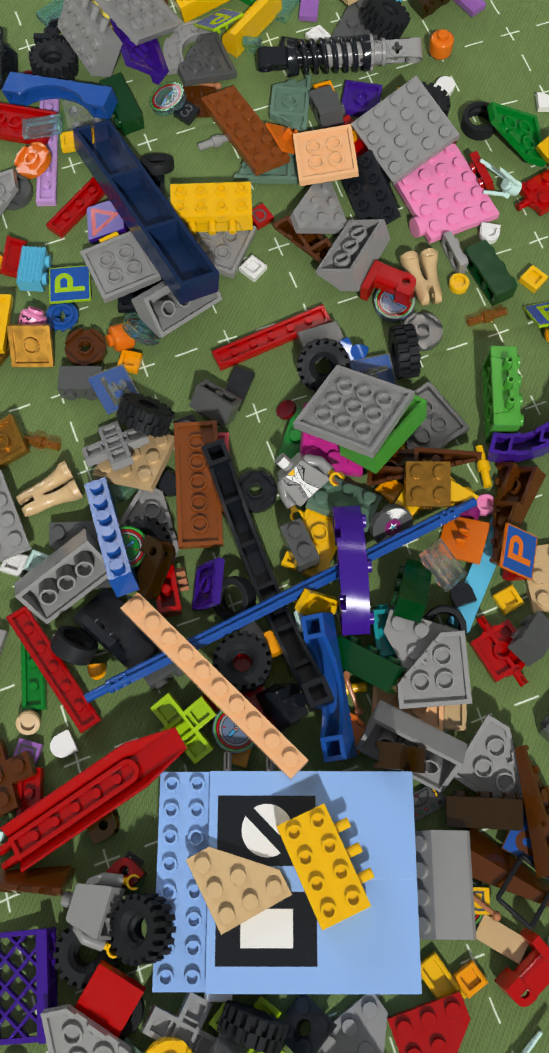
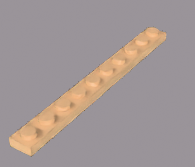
M137 592L121 607V611L290 780L307 764L308 759L140 593Z

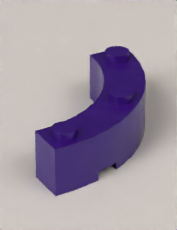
M549 421L536 428V430L523 434L493 432L487 460L492 462H522L549 453Z
M360 506L332 507L335 546H337L338 550L337 569L341 595H339L342 635L370 634V624H374V611L370 610L368 573L372 572L371 558L367 559L364 534L366 515L361 514Z

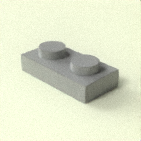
M451 231L446 232L443 235L441 247L454 272L465 274L468 258L460 249L459 240L454 237Z

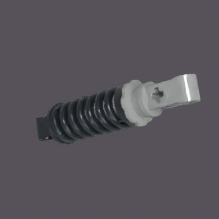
M372 34L359 35L356 40L353 36H348L346 41L344 37L339 36L336 42L333 37H328L326 42L324 38L319 37L316 43L313 38H309L306 44L303 39L292 40L286 38L285 46H264L256 50L259 72L266 73L286 70L287 78L299 76L300 67L304 68V75H309L310 66L314 67V74L318 75L319 66L321 65L324 68V74H329V68H333L334 73L338 74L339 67H343L344 73H348L349 67H353V71L357 73L359 66H361V71L370 73L375 65L385 67L386 64L418 63L423 60L421 38L413 37L394 40L380 38V40H374Z

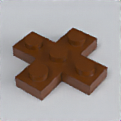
M0 738V817L22 808L17 784L37 775L32 752L24 751L9 758L5 739Z

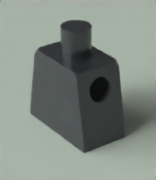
M294 683L274 684L255 694L267 720L280 732L295 725L308 715L302 693H299Z

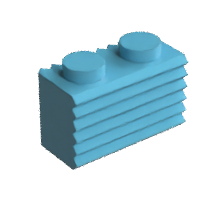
M22 246L16 278L20 291L44 292L45 285L49 284V274L47 271L52 266V257L48 254L45 247Z

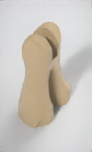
M433 248L422 251L419 258L418 253L415 251H408L400 256V263L405 272L414 275L416 278L415 292L421 306L429 305V295L432 304L442 302V292L437 274L438 251Z
M66 461L59 463L56 469L44 480L16 496L19 505H25L21 509L25 517L36 515L62 503L84 498Z

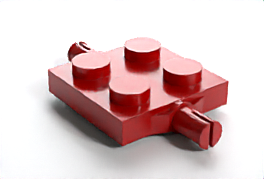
M549 169L522 183L519 194L523 200L515 204L517 211L530 207L539 216L549 212Z
M484 615L476 619L483 632L478 638L471 641L469 645L494 683L504 677L513 675L520 687L527 684L529 681L521 672L526 664L508 648L512 641L511 635L516 630L508 619L500 625L491 626Z

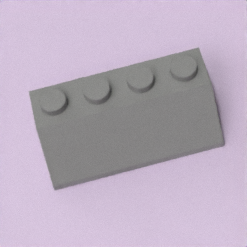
M349 220L317 268L316 274L340 291H359L374 261H378L391 240L385 220Z
M164 280L131 299L139 318L159 338L164 337L223 300L218 289L216 293L179 304Z
M86 528L16 581L14 583L15 597L45 625L49 624L108 578L99 542Z
M382 700L378 702L356 745V750L378 761L379 748L374 747L375 741L403 743L405 746L427 748L426 774L412 772L414 780L440 793H443L463 765L467 749L466 743Z
M467 830L415 831L420 940H476L470 832Z

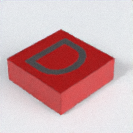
M263 203L252 209V222L257 227V230L274 221V216Z

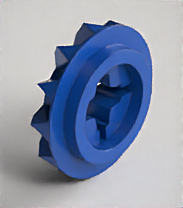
M71 303L53 304L46 312L47 324H51V328L55 331L61 330L64 332L66 329H72L73 325L78 324V310ZM62 312L66 316L63 322L60 320Z

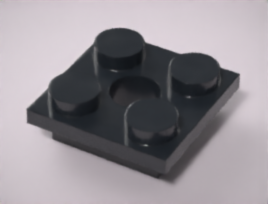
M299 994L281 1018L283 1022L289 1025L284 1043L293 1053H317L337 1026L307 994ZM310 1021V1033L302 1036L300 1032L302 1023Z

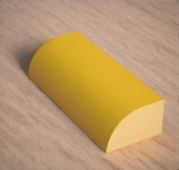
M256 0L243 14L244 16L240 17L223 34L222 43L226 51L238 58L282 11V0Z

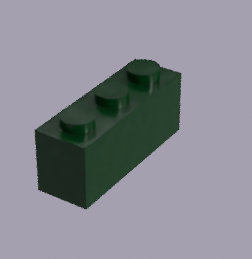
M121 73L100 80V86L112 87L118 100L112 114L116 128L120 129L124 136L144 129L142 113Z
M485 239L465 248L463 254H466L468 258L467 270L492 307L512 298L518 287L516 279L509 274L505 263L496 255L494 247Z
M407 558L405 566L400 565L390 604L394 605V616L417 623L421 622L427 605L433 565Z
M339 635L338 645L342 669L386 693L395 694L397 690L396 684L404 676L407 669L400 665L401 660L392 655H388L386 658L380 654V649L370 644L367 647L360 644L361 639L353 635H348V637Z

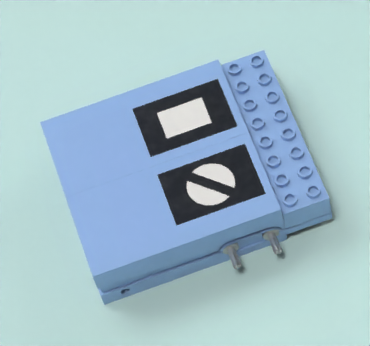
M224 752L223 771L163 772L160 774L156 893L167 899L164 904L171 905L172 909L169 913L175 915L176 920L172 921V926H176V933L171 935V937L175 938L173 945H168L171 949L169 954L163 955V960L153 963L152 992H205V994H422L412 771H299L290 780L282 771H274V763L267 756L266 771H232V753ZM325 804L333 823L347 817L351 824L350 828L338 833L344 847L347 848L358 842L363 850L362 853L350 858L356 874L371 868L374 878L361 884L371 907L322 931L276 826ZM207 847H212L279 869L292 895L221 935L186 859Z

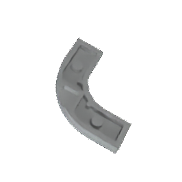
M199 20L181 24L169 38H166L163 54L169 70L168 75L178 74V66L184 61L183 51L188 44L195 42L200 34L212 33V31L194 27V23Z

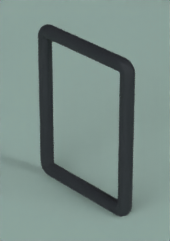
M520 854L498 891L496 900L526 928L532 930L549 901V890L531 923L526 921L501 898L523 860L535 869L534 862L525 854ZM549 876L544 877L549 882Z

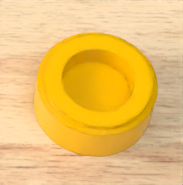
M463 273L453 274L448 283L450 291L455 294L465 293L470 284L469 278Z

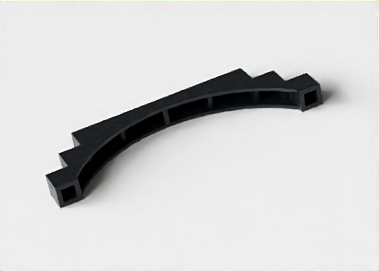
M222 438L201 446L202 455L211 475L213 489L221 505L222 516L247 576L255 588L257 600L260 603L281 591L258 538L233 467L231 456ZM287 605L265 615L267 624L279 646L280 655L290 677L292 676L299 693H302L309 712L311 713L332 704L334 696L325 675L322 674L310 654Z

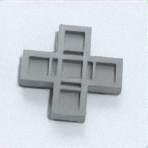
M118 421L98 428L101 441L81 449L88 467L109 459L113 471L134 464L130 450L140 448L150 442L147 435L140 431L136 432L133 428L122 432Z
M187 992L177 1015L153 1004L141 1031L155 1040L174 1036L182 1039L191 1048L192 1053H209L217 1036L203 1030L202 1026L213 1003L207 1002L204 997L194 992Z

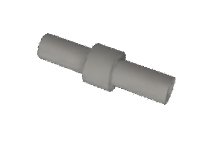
M217 134L210 137L209 140L198 143L197 147L199 151L211 147L217 148L229 140L224 134L221 136Z

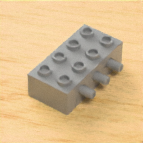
M65 0L57 27L91 76L111 77L123 43L109 25V19L103 17L100 7L95 5L92 0Z

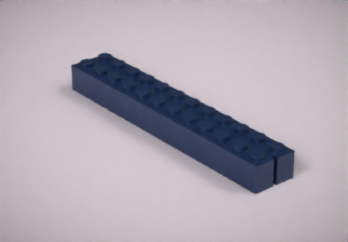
M105 120L93 123V144L90 125L74 128L73 136L76 152L179 304L218 292V270L112 122Z

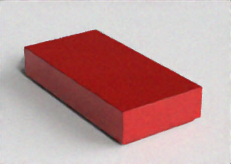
M10 236L6 237L0 274L17 278L21 249L23 245L26 247L27 241Z

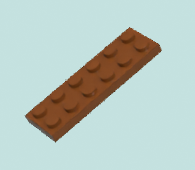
M234 85L201 97L203 108L255 176L290 162L289 154L280 150L266 125Z
M217 421L174 423L179 549L224 547L221 505L213 489L211 475L203 459L201 446L218 440Z

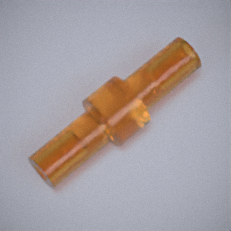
M506 307L493 311H483L481 315L468 318L467 325L470 327L480 323L487 324L493 322L495 318L507 315L508 310Z
M23 434L27 444L33 445L34 448H48L56 451L61 449L60 442L47 440L46 437L39 435L34 437Z

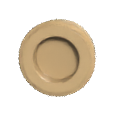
M33 710L21 712L16 720V728L23 735L36 733L41 725L39 714Z

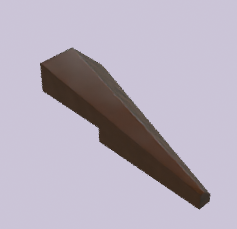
M289 215L272 224L275 230L319 264H321L332 247L329 239H324L321 234L296 233Z
M415 447L414 449L399 448L377 474L368 470L367 486L403 479L404 462L450 461L451 467L480 461L482 452Z
M497 462L496 464L498 469V478L495 479L497 496L494 497L492 518L494 538H491L493 553L492 558L489 559V562L492 564L500 565L505 523L520 528L546 477L538 467L518 466L515 462Z
M522 745L515 748L536 876L537 878L549 876V786L542 784L537 774L540 772L538 765H533L527 752L529 749L528 745Z
M469 828L472 878L500 889L514 866L516 859L478 829ZM520 864L505 891L541 904L549 890V885Z
M71 865L28 868L22 873L20 869L0 871V892L15 894L26 892L62 897L66 889H72L75 868Z

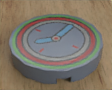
M378 290L374 297V308L380 318L388 322L406 320L411 315L415 305L414 297L409 307L394 302V295Z
M222 711L216 715L213 723V735L219 746L232 753H241L252 748L254 743Z

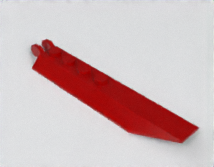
M173 727L123 743L0 827L1 831L8 837V841L0 846V856L5 855L12 849L15 854L1 864L4 871L8 870L20 862L21 873L147 788L187 749L177 729Z

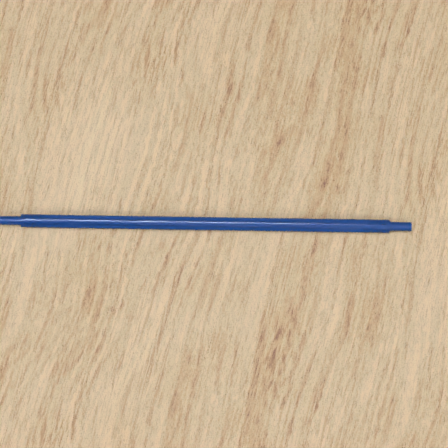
M471 498L457 506L452 505L367 548V559L371 558V561L460 517L461 513L477 506L476 499ZM337 564L187 639V641L198 650L299 599L305 588L314 591L338 579ZM161 652L105 680V684L83 695L87 703L108 692L112 694L173 662Z

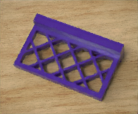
M110 18L114 32L123 43L121 53L125 65L150 75L152 82L159 85L169 70L158 39L156 38L136 46Z
M56 927L0 932V1045L46 1043L41 1013L44 1009L58 1006L57 970L54 967V964L57 962L56 958H53V952L57 948L55 947L57 941ZM36 935V947L30 953L22 943L27 936ZM1 938H8L14 944L7 955L1 950ZM17 949L27 957L19 968L10 960ZM29 962L36 967V975L31 981L22 972ZM5 964L15 972L7 983L1 977V969ZM17 977L27 985L19 996L10 987ZM30 989L37 996V1003L32 1009L22 1000ZM5 992L15 1000L8 1011L1 1005V997ZM17 1005L27 1013V1016L20 1024L10 1015ZM30 1018L37 1024V1035L30 1036L23 1029V1026ZM5 1020L15 1029L9 1038H1V1025Z

